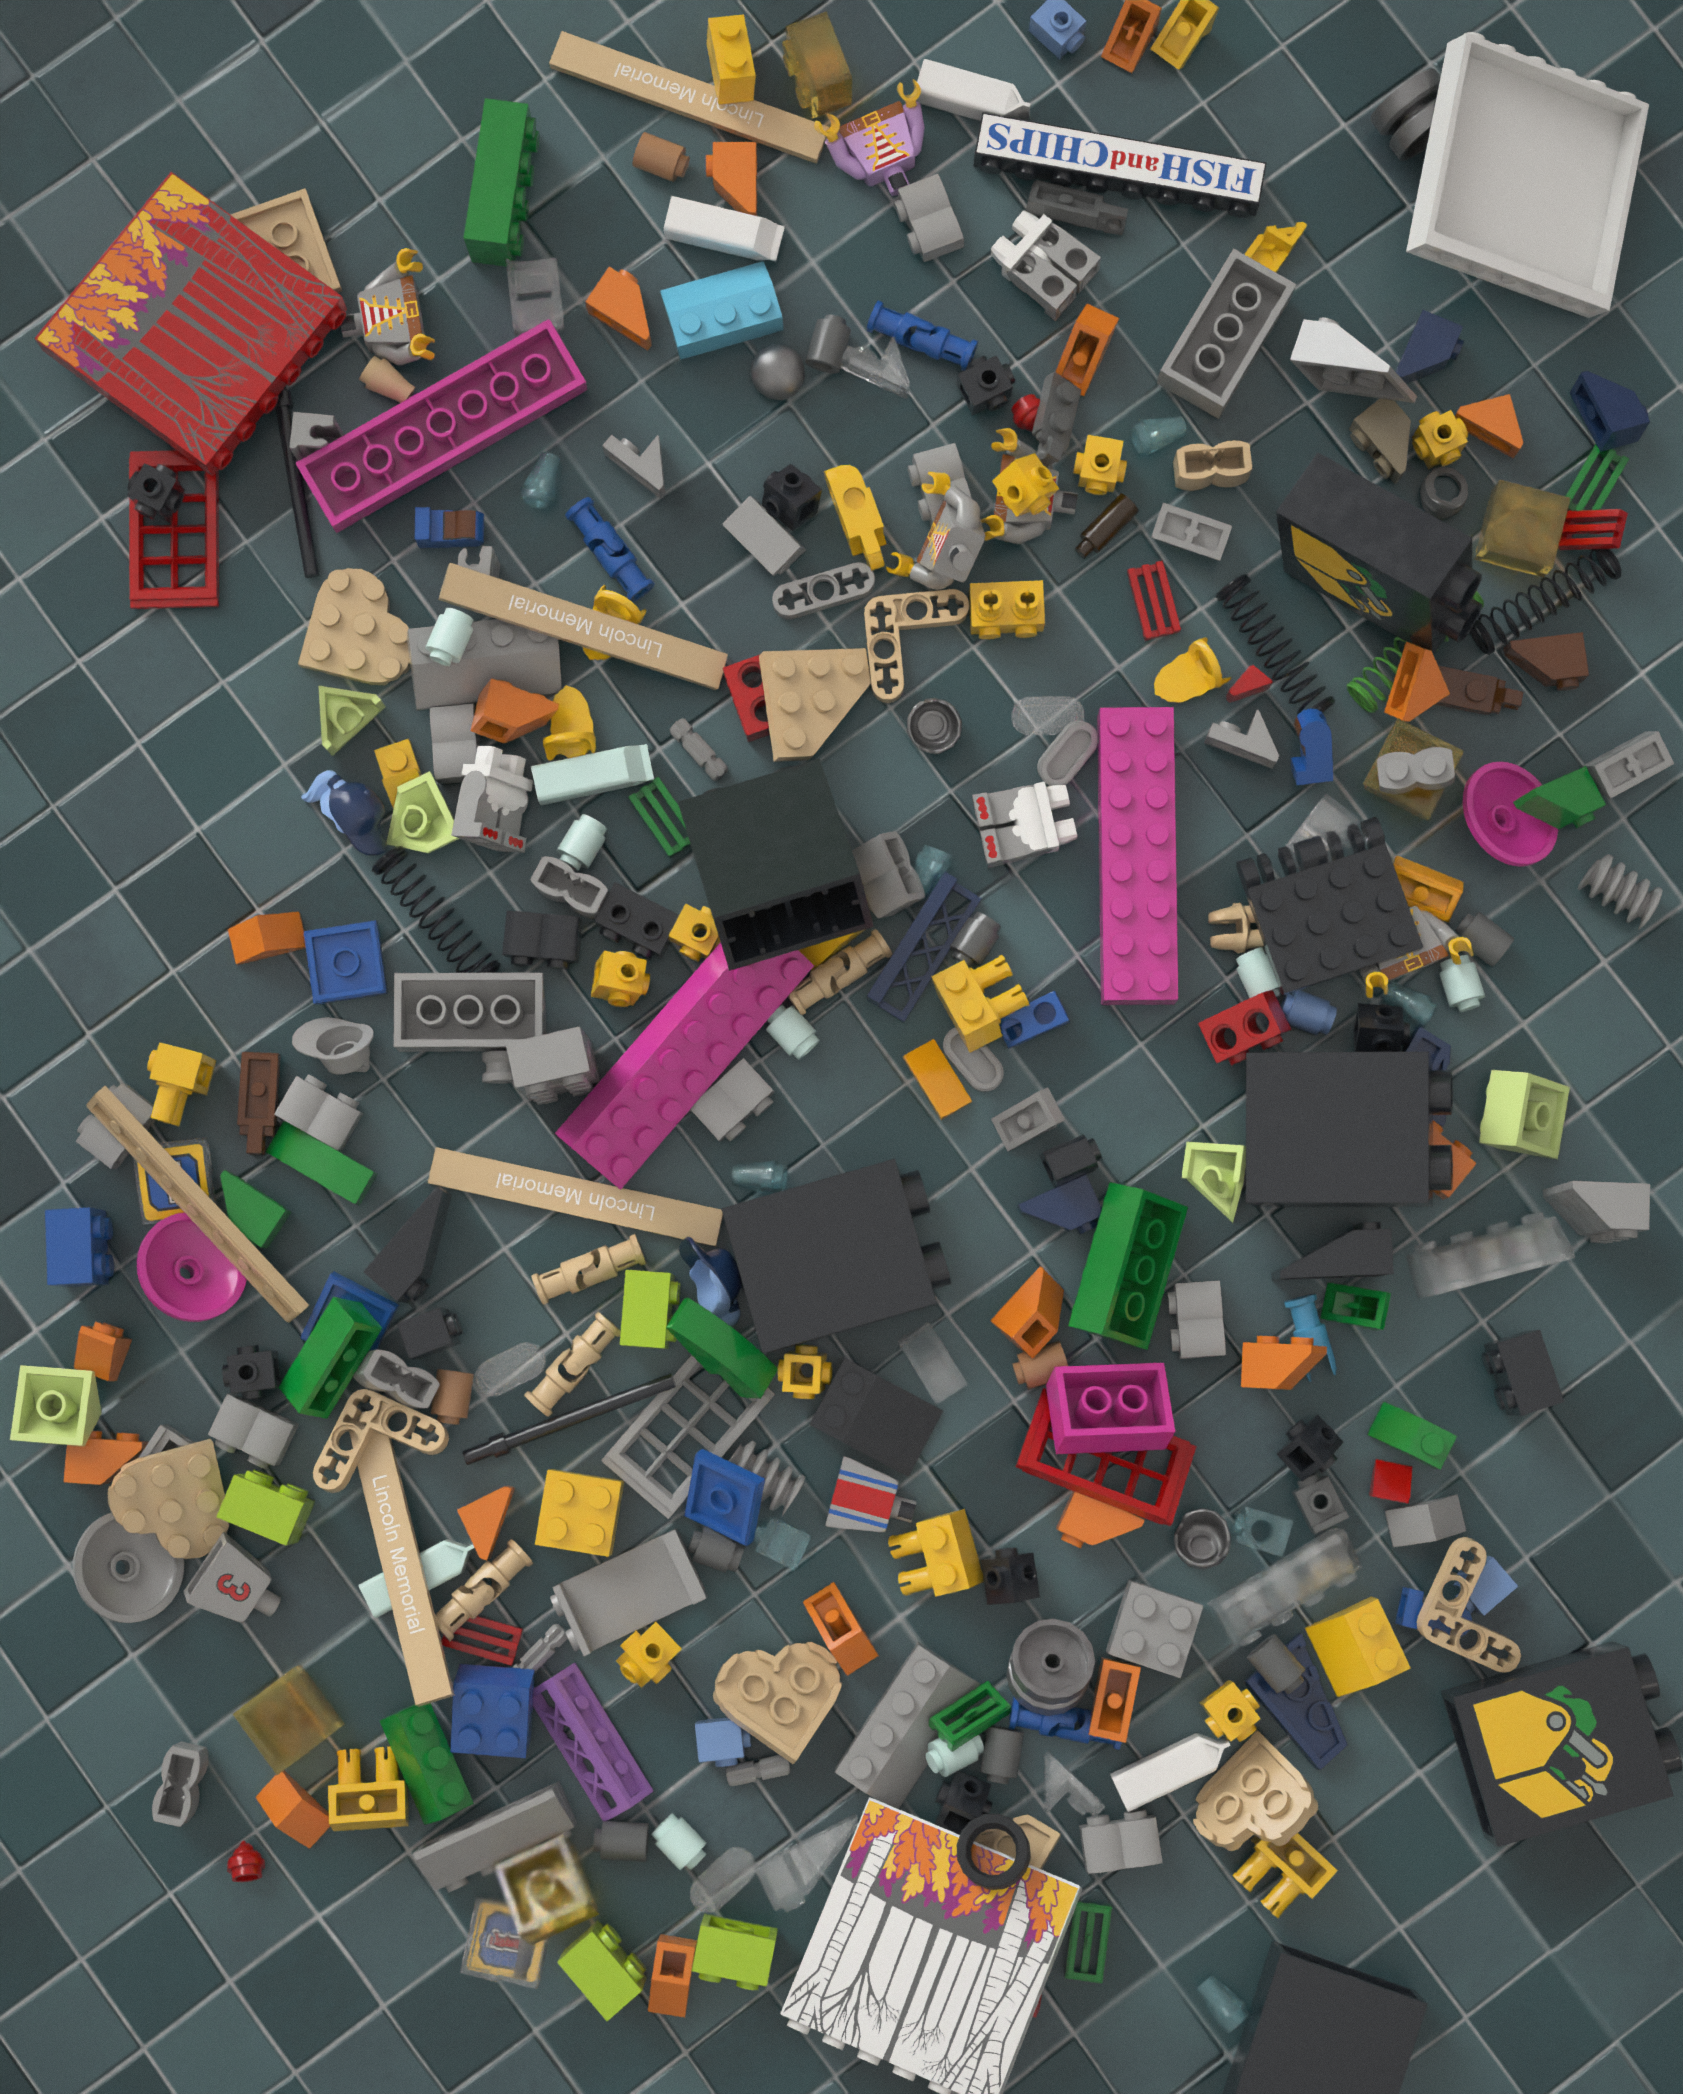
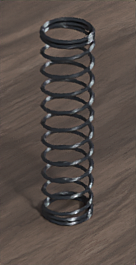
M1591 549L1589 557L1584 555L1578 557L1577 565L1567 563L1564 572L1555 570L1552 580L1543 577L1540 581V587L1530 585L1527 594L1518 592L1515 602L1505 599L1503 609L1493 606L1490 616L1480 614L1470 631L1476 645L1484 654L1490 655L1495 652L1493 640L1485 626L1481 623L1482 617L1487 618L1492 623L1500 641L1507 645L1508 641L1504 632L1494 620V610H1498L1504 615L1514 636L1520 637L1518 627L1507 614V602H1510L1517 608L1523 624L1527 629L1532 630L1533 626L1529 617L1519 606L1518 596L1520 595L1529 600L1537 619L1542 623L1545 622L1541 609L1531 598L1530 591L1532 588H1536L1541 592L1548 610L1556 616L1557 609L1543 589V582L1545 580L1553 584L1560 602L1564 607L1569 608L1570 603L1567 596L1556 583L1555 575L1557 573L1562 574L1566 578L1572 594L1577 600L1581 601L1582 594L1579 588L1568 576L1569 566H1573L1578 570L1585 588L1594 594L1595 589L1591 580L1580 567V560L1582 558L1590 562L1597 580L1601 585L1606 586L1607 580L1603 572L1593 561L1592 554L1594 551L1600 566L1607 576L1614 580L1622 576V569L1614 552L1611 549ZM1605 558H1606L1607 561L1610 563V565H1611L1612 568L1614 569L1615 573H1614L1613 570L1609 567V565L1607 564ZM1476 628H1477V629L1479 630V632L1481 633V636H1482L1484 642H1483L1482 639L1480 638V636H1479V634H1478Z
M1243 574L1219 590L1215 598H1218L1217 601L1225 600L1222 607L1224 609L1238 606L1232 613L1231 620L1238 621L1246 618L1241 624L1239 632L1245 633L1256 629L1248 638L1247 644L1253 645L1264 641L1256 650L1255 655L1261 657L1272 653L1265 661L1264 668L1269 669L1282 664L1274 672L1272 680H1280L1290 676L1283 683L1280 690L1281 692H1288L1298 688L1289 698V704H1296L1308 699L1298 709V715L1315 697L1326 689V686H1322L1308 695L1292 701L1301 690L1317 678L1318 674H1314L1298 684L1284 689L1296 675L1309 665V662H1305L1290 672L1276 677L1290 661L1301 653V650H1297L1278 662L1267 665L1276 654L1293 641V638H1289L1268 651L1259 653L1285 626H1281L1260 639L1251 641L1265 625L1276 617V614H1273L1260 623L1242 630L1258 612L1268 605V602H1265L1252 611L1234 618L1238 611L1260 592L1257 590L1246 598L1226 606L1228 601L1238 591L1251 582L1248 574ZM1329 696L1310 709H1317L1323 713L1335 703L1336 699H1333V696Z
M397 846L389 850L373 865L372 872H374V875L384 873L381 883L385 885L394 883L390 893L394 896L403 894L400 906L407 907L413 905L410 909L409 917L417 918L422 916L418 924L420 929L432 927L428 933V939L436 940L441 938L437 945L438 951L451 949L446 960L447 962L460 960L456 967V973L468 971L473 973L492 955V952L487 953L470 967L459 971L465 959L479 948L483 941H479L464 954L450 959L453 951L473 933V930L468 931L453 944L440 948L446 937L460 926L464 919L457 921L447 931L431 937L434 929L442 920L453 913L455 908H450L439 919L422 926L426 916L445 900V897L438 899L423 912L412 915L419 902L432 893L436 886H431L417 899L403 904L407 894L420 884L427 875L420 876L411 886L394 893L397 884L417 867V863L408 867L400 876L385 882L384 879L388 872L408 856V852H405L403 846ZM493 960L476 973H496L501 963H498V960Z

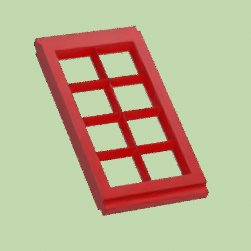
M177 450L130 452L129 481L134 472H140L144 463L153 468H156L157 464H161L177 474V480L178 471H204ZM219 469L213 477L205 471V493L184 494L182 501L205 502V524L178 525L177 510L171 516V525L143 526V515L134 510L136 505L129 498V585L131 609L219 607ZM171 533V556L144 557V534ZM178 533H205V555L178 556ZM171 564V587L144 588V565ZM178 564H205V586L178 587Z
M1043 1388L1016 1468L1022 1469V1472L1155 1523L1171 1526L1197 1446L1190 1444L1189 1441L1173 1436L1166 1447L1167 1450L1172 1451L1165 1475L1142 1467L1148 1450L1138 1451L1134 1463L1112 1455V1452L1089 1453L1101 1458L1094 1482L1072 1475L1071 1471L1077 1453L1068 1454L1063 1470L1040 1462L1048 1438L1054 1440L1053 1432H1050L1052 1424L1047 1390ZM1109 1461L1132 1470L1124 1494L1101 1486ZM1140 1473L1162 1481L1155 1506L1133 1498Z

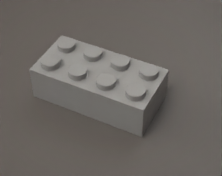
M1233 248L1161 368L1157 384L1219 419L1292 298L1297 284Z
M580 1026L505 1043L515 1088L528 1100L536 1102L537 1105L558 1101L557 1094L566 1092L572 1093L573 1097L589 1094L594 1089L593 1086H596L601 1081L592 1041Z

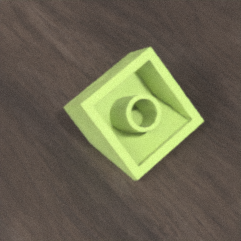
M1491 1070L1490 1081L1486 1088L1487 1098L1484 1116L1480 1124L1481 1134L1479 1143L1502 1150L1558 1159L1570 1087L1530 1073Z

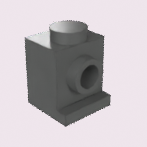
M1314 1473L1304 1481H1297L1299 1488L1292 1491V1494L1311 1533H1319L1349 1518L1329 1476L1319 1478L1318 1473ZM1319 1494L1324 1495L1326 1498V1505L1321 1509L1316 1508L1313 1503L1315 1496Z

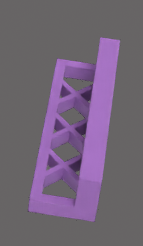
M576 1663L571 1664L534 1688L533 1707L603 1821H608L630 1809L653 1792V1789ZM543 1691H548L555 1702V1709L547 1704L541 1694ZM564 1725L572 1730L575 1735L574 1741L567 1737L564 1732ZM584 1758L590 1760L594 1766V1773L587 1770L583 1763ZM603 1790L611 1794L617 1806L613 1808L609 1806L603 1796Z

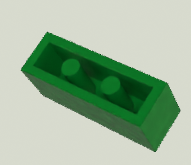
M333 1296L278 1388L299 1414L327 1419L382 1330V1327L361 1302Z
M431 1703L419 1707L414 1704L380 1720V1724L424 1825L443 1820L474 1804L454 1756L450 1752V1747Z

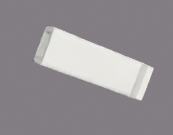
M924 59L917 81L921 88V94L916 101L920 104L981 121L982 112L1017 119H1029L1031 104L1023 101L1014 84Z
M672 196L664 224L665 239L757 261L771 260L776 262L785 226L777 225L763 217Z
M1195 1733L1110 1773L1127 1811L1130 1812L1216 1771L1223 1750L1231 1745L1226 1738L1215 1740Z

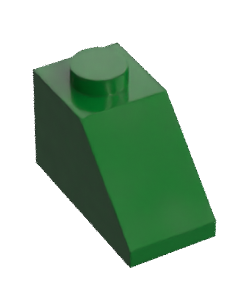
M1586 766L1539 786L1513 802L1517 809L1557 829L1572 823L1576 829L1595 820L1593 812L1606 805Z
M224 1170L220 1178L228 1218L255 1247L258 1245L261 1248L268 1249L292 1212L232 1172Z
M1382 1402L1367 1433L1368 1436L1433 1469L1441 1470L1457 1437L1423 1418L1386 1402Z

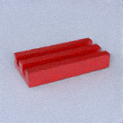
M1621 509L1562 511L1561 519L1565 522L1564 525L1558 526L1557 532L1561 534V539H1555L1554 546L1560 550L1620 548L1628 513ZM1614 521H1616V523L1577 524V525H1575V523L1614 522ZM1614 533L1613 537L1572 538V534Z
M1163 560L1152 565L1146 564L1140 568L1127 569L1144 640L1147 641L1179 633L1181 627ZM1152 573H1157L1170 627H1165ZM1144 576L1157 630L1151 631L1137 577Z
M478 1615L475 1619L469 1618L467 1621L512 1634V1641L460 1627L454 1632L458 1635L509 1649L508 1655L454 1639L449 1641L445 1636L441 1640L442 1646L512 1666L523 1628Z

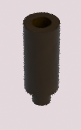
M1120 493L1080 534L1082 541L1075 547V551L1084 559L1092 551L1099 553L1139 512L1137 506L1126 495Z

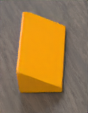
M1395 856L1393 865L1408 906H1417L1419 910L1428 911L1438 919L1449 923L1463 893L1464 883L1403 857Z
M934 1039L903 1056V1060L940 1120L945 1119L972 1102Z

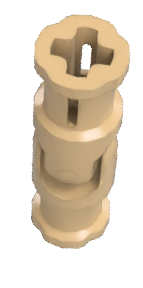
M874 929L871 931L870 937L855 947L849 945L827 962L810 971V976L801 981L789 994L788 998L799 1013L804 1015L807 1008L824 997L829 999L842 988L867 974L869 967L884 957L890 958L893 953L879 931ZM844 965L850 966L849 970H846Z
M634 1234L627 1241L609 1248L604 1245L586 1254L561 1262L559 1268L541 1275L536 1273L531 1275L540 1301L544 1305L549 1303L551 1298L569 1291L574 1294L587 1287L618 1276L619 1271L637 1264L642 1266L647 1263L638 1239Z
M599 1311L594 1315L596 1320L582 1336L577 1335L572 1340V1350L569 1348L563 1351L545 1371L546 1376L532 1392L527 1391L524 1395L547 1417L553 1413L551 1409L566 1392L571 1393L589 1370V1365L597 1363L601 1359V1352L615 1336L620 1337L621 1330ZM561 1363L566 1368V1371L571 1375H575L576 1378L568 1379L561 1375L558 1371V1365Z
M512 1539L507 1542L508 1547L492 1562L486 1561L467 1580L464 1586L457 1588L451 1594L452 1599L435 1614L438 1630L449 1641L454 1638L453 1633L469 1618L475 1619L483 1611L484 1606L490 1604L510 1586L509 1581L525 1566L530 1567L533 1564L530 1557ZM491 1578L492 1587L487 1585L483 1579Z

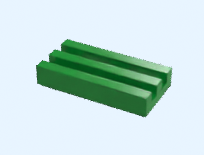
M1595 444L1560 506L1569 511H1584V507L1612 462L1616 464V467L1591 510H1600L1629 458L1624 455L1622 457L1617 455V451L1613 449L1600 452ZM1600 455L1604 459L1579 503L1576 505L1571 501L1595 459Z
M657 777L652 780V783L645 785L639 792L633 793L628 798L669 858L688 847L690 841L689 837L683 839L652 794V792L658 789L686 830L678 804L660 778ZM645 797L647 798L678 844L671 847L640 800Z
M986 1681L929 1718L928 1726L933 1731L935 1729L938 1731V1737L942 1741L946 1740L948 1742L947 1747L953 1752L1011 1714V1706L991 1683ZM987 1695L991 1697L978 1707L967 1711L964 1716L950 1725L946 1726L944 1724Z
M1078 1901L1071 1918L1065 1978L1103 1983L1112 1912L1111 1905ZM1081 1911H1086L1087 1920L1079 1972L1074 1971ZM1100 1913L1102 1914L1096 1969L1095 1974L1088 1973L1095 1914Z

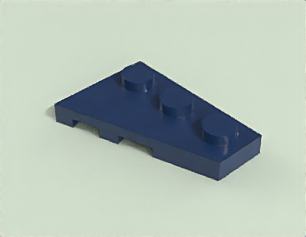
M1298 1633L1285 1645L1305 1668L1301 1675L1304 1681L1290 1694H1286L1284 1690L1276 1693L1257 1670L1244 1681V1684L1314 1768L1321 1770L1348 1744L1332 1705L1325 1696L1316 1666L1312 1664L1305 1647L1307 1644L1302 1633Z

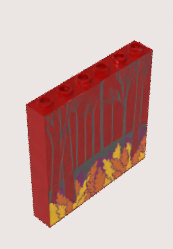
M170 172L34 339L43 352L213 477L218 469L223 470L230 463L233 451L241 441H247L252 436L256 428L255 423L263 413L268 414L273 410L278 402V395L284 387L292 385L301 373V366L305 361L319 353L324 343L323 339L330 330H336L343 323L347 307L340 294L173 172Z

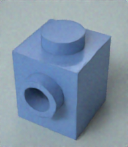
M1047 0L1030 17L1029 32L1060 60L1068 51L1071 54L1074 53L1086 38L1084 36L1086 20L1065 0Z
M1487 1556L1485 1566L1465 1607L1470 1614L1475 1610L1478 1614L1485 1616L1518 1587L1494 1557ZM1460 1570L1457 1573L1458 1575L1466 1579L1467 1574L1465 1572ZM1457 1581L1453 1585L1460 1592V1584Z
M728 1717L699 1720L695 1723L699 1762L715 1761L716 1767L737 1765V1758H743L745 1756V1748L751 1747V1735Z

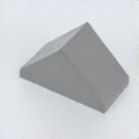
M1458 1494L1384 1510L1393 1547L1438 1541L1466 1531Z

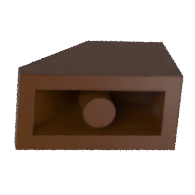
M1583 632L1513 640L1504 647L1505 657L1545 687L1557 686L1558 691L1572 690L1578 688L1579 683H1582L1589 676Z

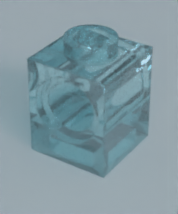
M1245 1507L1244 1514L1237 1513L1232 1534L1237 1535L1236 1543L1283 1557L1293 1521ZM1258 1520H1265L1270 1527V1534L1263 1541H1256L1251 1534V1528Z
M771 1516L768 1523L761 1520L755 1532L754 1542L758 1543L755 1552L796 1571L812 1535Z

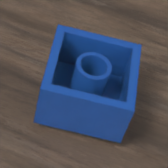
M90 1207L45 1210L47 1285L59 1287L109 1285V1277L114 1274V1260L112 1254H108L107 1240L112 1239L113 1225L111 1218L107 1217L106 1211Z
M460 1664L453 1685L455 1696H453L450 1752L526 1758L532 1732L535 1670Z

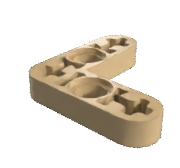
M956 589L878 596L868 601L865 606L864 619L871 689L877 700L883 703L895 702L903 693L904 676L899 630L960 624L966 619L969 612L968 597L963 592ZM937 599V607H943L948 605L949 599H955L956 604L963 605V608H959L955 616H951L950 611L947 609L938 610L939 618H932L933 605L931 600ZM918 601L926 606L927 614L924 618L913 620L907 615L906 608L911 602ZM876 606H883L884 611L891 612V615L885 617L886 631L893 629L894 633L880 632L871 635V631L878 632L879 630L877 617L870 616L871 613L876 612ZM886 640L893 644L895 652L890 658L880 659L875 655L874 646L879 641ZM897 664V669L890 668L891 682L898 683V686L892 688L891 694H885L884 688L877 687L878 684L883 683V668L875 671L874 666L886 668Z
M368 1389L357 1390L349 1397L314 1466L313 1479L316 1485L326 1492L336 1493L343 1490L349 1483L374 1431L428 1455L439 1454L446 1448L449 1441L448 1431L436 1419ZM370 1398L369 1403L374 1408L371 1413L365 1411L359 1420L363 1425H366L364 1430H361L355 1424L348 1423L350 1418H353L356 1422L361 1415V1411L357 1408L360 1402L366 1403ZM398 1412L405 1413L407 1416L405 1428L398 1432L391 1431L388 1425L390 1417ZM416 1426L430 1433L436 1428L435 1433L439 1436L437 1442L430 1441L425 1446L426 1440L414 1433ZM348 1431L356 1432L358 1436L357 1445L348 1451L341 1450L339 1440L342 1434ZM335 1451L341 1457L349 1460L347 1464L339 1460L335 1470L340 1474L337 1481L331 1479L326 1484L328 1479L323 1474L326 1469H334L338 1461L332 1457Z
M1458 1538L1449 1547L1419 1612L1416 1622L1417 1629L1421 1635L1432 1643L1497 1672H1510L1520 1662L1521 1653L1518 1645L1502 1634L1461 1617L1485 1566L1487 1556L1483 1546L1472 1538ZM1471 1548V1552L1475 1557L1473 1561L1466 1560L1464 1562V1559L1460 1557V1553L1462 1550L1469 1551ZM1453 1567L1467 1574L1466 1579L1455 1572H1451ZM1451 1580L1458 1581L1461 1588L1459 1595L1452 1600L1445 1599L1442 1593L1444 1585ZM1439 1618L1443 1624L1452 1628L1450 1635L1440 1629H1434L1432 1632V1628L1428 1626L1429 1621ZM1470 1629L1475 1630L1478 1636L1477 1643L1472 1648H1462L1460 1645L1462 1633ZM1487 1644L1499 1650L1505 1648L1509 1653L1507 1659L1500 1658L1498 1660L1494 1654L1485 1650Z

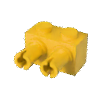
M1043 580L970 583L971 634H979L980 639L1000 638L1001 633H1015L1016 637L1029 638L1037 636V632L1044 630Z
M1003 955L974 970L972 967L968 968L965 960L931 976L936 993L969 1053L1002 1037L999 1026L1001 1023L1000 1019L1030 1005L1019 984L992 999H989V997L985 998L984 989L1007 977L1013 976Z
M159 1042L158 1049L152 1050L147 1065V1070L151 1072L150 1079L156 1081V1085L159 1086L150 1118L180 1126L188 1095H192V1092L207 1096L216 1060L203 1053Z
M965 1509L916 1523L917 1530L899 1535H891L888 1539L889 1547L901 1545V1547L890 1551L894 1559H900L901 1557L923 1552L925 1556L926 1567L899 1573V1584L911 1582L906 1586L900 1587L902 1594L905 1596L933 1588L936 1597L969 1589L984 1582Z
M390 1746L388 1747L387 1760L384 1747L374 1749L376 1782L361 1783V1750L350 1749V1762H348L346 1749L337 1751L338 1784L328 1786L329 1825L333 1831L409 1826L408 1787L404 1780H399L398 1763Z
M1297 1833L1283 1846H1276L1272 1842L1263 1841L1254 1836L1251 1841L1255 1844L1253 1848L1256 1851L1232 1876L1251 1892L1252 1888L1272 1867L1275 1869L1279 1867L1283 1871L1281 1874L1283 1878L1260 1901L1274 1916L1279 1918L1300 1893L1302 1895L1306 1893L1313 1899L1338 1870Z

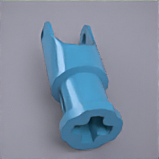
M1316 1293L1285 1301V1308L1290 1309L1296 1329L1293 1332V1336L1314 1338L1313 1345L1327 1347L1333 1374L1336 1375V1361L1326 1326L1320 1322L1315 1306V1301L1317 1300ZM1309 1371L1306 1374V1377L1311 1382L1312 1377Z

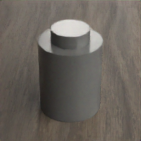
M826 315L825 319H818L816 321L805 360L809 367L832 374L840 372L851 334V329L846 325L845 319L835 315Z
M1478 912L1474 917L1468 913L1455 930L1460 934L1459 937L1470 940L1473 953L1491 967L1500 960L1515 939L1481 912Z
M1276 1634L1266 1638L1247 1656L1248 1661L1276 1693L1284 1690L1286 1694H1290L1304 1681L1301 1675L1305 1668Z
M991 1726L986 1730L980 1768L981 1772L987 1773L986 1780L1009 1784V1778H1017L1024 1731L1011 1730L1001 1726Z
M603 1821L602 1829L595 1828L594 1852H600L601 1860L646 1862L649 1823Z

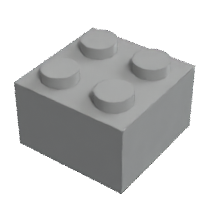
M1128 1579L1106 1652L1109 1655L1181 1678L1203 1605Z

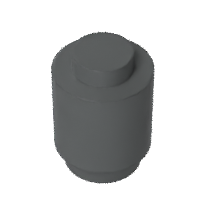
M977 911L973 918L968 917L951 943L950 948L954 951L952 958L957 962L965 960L968 968L973 964L981 966L998 940L999 935L997 933L1001 926L990 917Z
M704 1526L702 1532L694 1531L687 1551L693 1553V1562L724 1573L727 1570L736 1572L745 1545Z

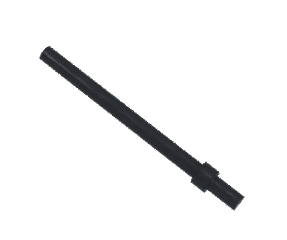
M285 386L278 395L279 399L273 411H276L304 575L305 578H313L319 576L302 474L296 465L298 461L289 448L292 430L290 409L293 408L291 392L287 391Z
M670 1373L505 1435L504 1432L489 1437L488 1442L464 1450V1460L469 1465L493 1455L496 1458L511 1453L512 1448L676 1387L674 1378Z

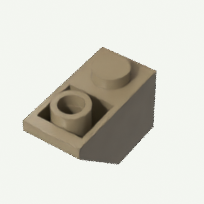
M1380 398L1353 420L1349 428L1352 432L1350 437L1361 451L1367 450L1375 460L1373 464L1377 472L1385 479L1389 477L1396 484L1406 471L1411 420L1394 400Z

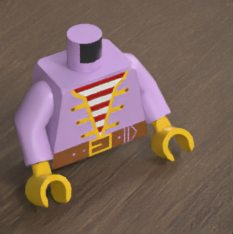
M914 79L915 89L911 95H904L901 82L897 86L898 94L906 102L903 106L900 101H897L840 126L836 116L827 113L831 121V126L827 131L823 130L820 121L816 120L814 124L815 130L827 137L825 143L839 169L856 180L863 179L868 186H874L885 181L891 196H897L899 188L909 185L904 172L915 167V157L922 150L925 126L921 105L916 101L921 94V88Z

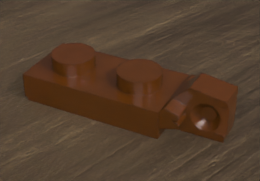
M1438 665L1450 694L1435 705L1483 715H1489L1490 713L1499 714L1501 707L1518 710L1521 707L1524 692L1505 688L1506 681L1497 679L1498 677Z
M242 1052L237 1125L240 1126V1135L247 1136L246 1153L250 1155H265L266 1136L274 1137L277 1126V1116L274 1113L278 1108L281 1054Z

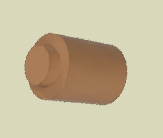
M644 132L637 144L632 165L635 168L674 182L678 176L684 177L690 157L685 155V147Z
M1060 1341L1045 1345L1033 1359L1024 1352L1017 1354L1018 1362L1012 1363L1018 1385L1025 1383L1028 1390L1047 1384L1054 1367L1068 1366Z
M437 1369L436 1379L440 1385L432 1400L431 1414L438 1415V1422L459 1425L460 1418H468L474 1374Z

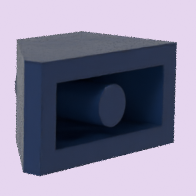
M1422 310L1395 372L1408 384L1443 370L1448 360L1456 361L1464 340L1458 337L1463 326Z
M1589 371L1581 372L1570 391V395L1600 452L1638 442L1650 423L1648 411L1640 403L1634 391Z
M1087 1174L1017 1206L1021 1214L1068 1232L1077 1228L1079 1235L1097 1227V1219L1100 1217L1102 1210Z

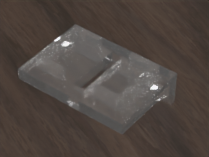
M557 258L534 261H511L506 259L514 334L521 335L547 319H550L556 331L565 330ZM551 293L552 295L550 298L518 301V296Z

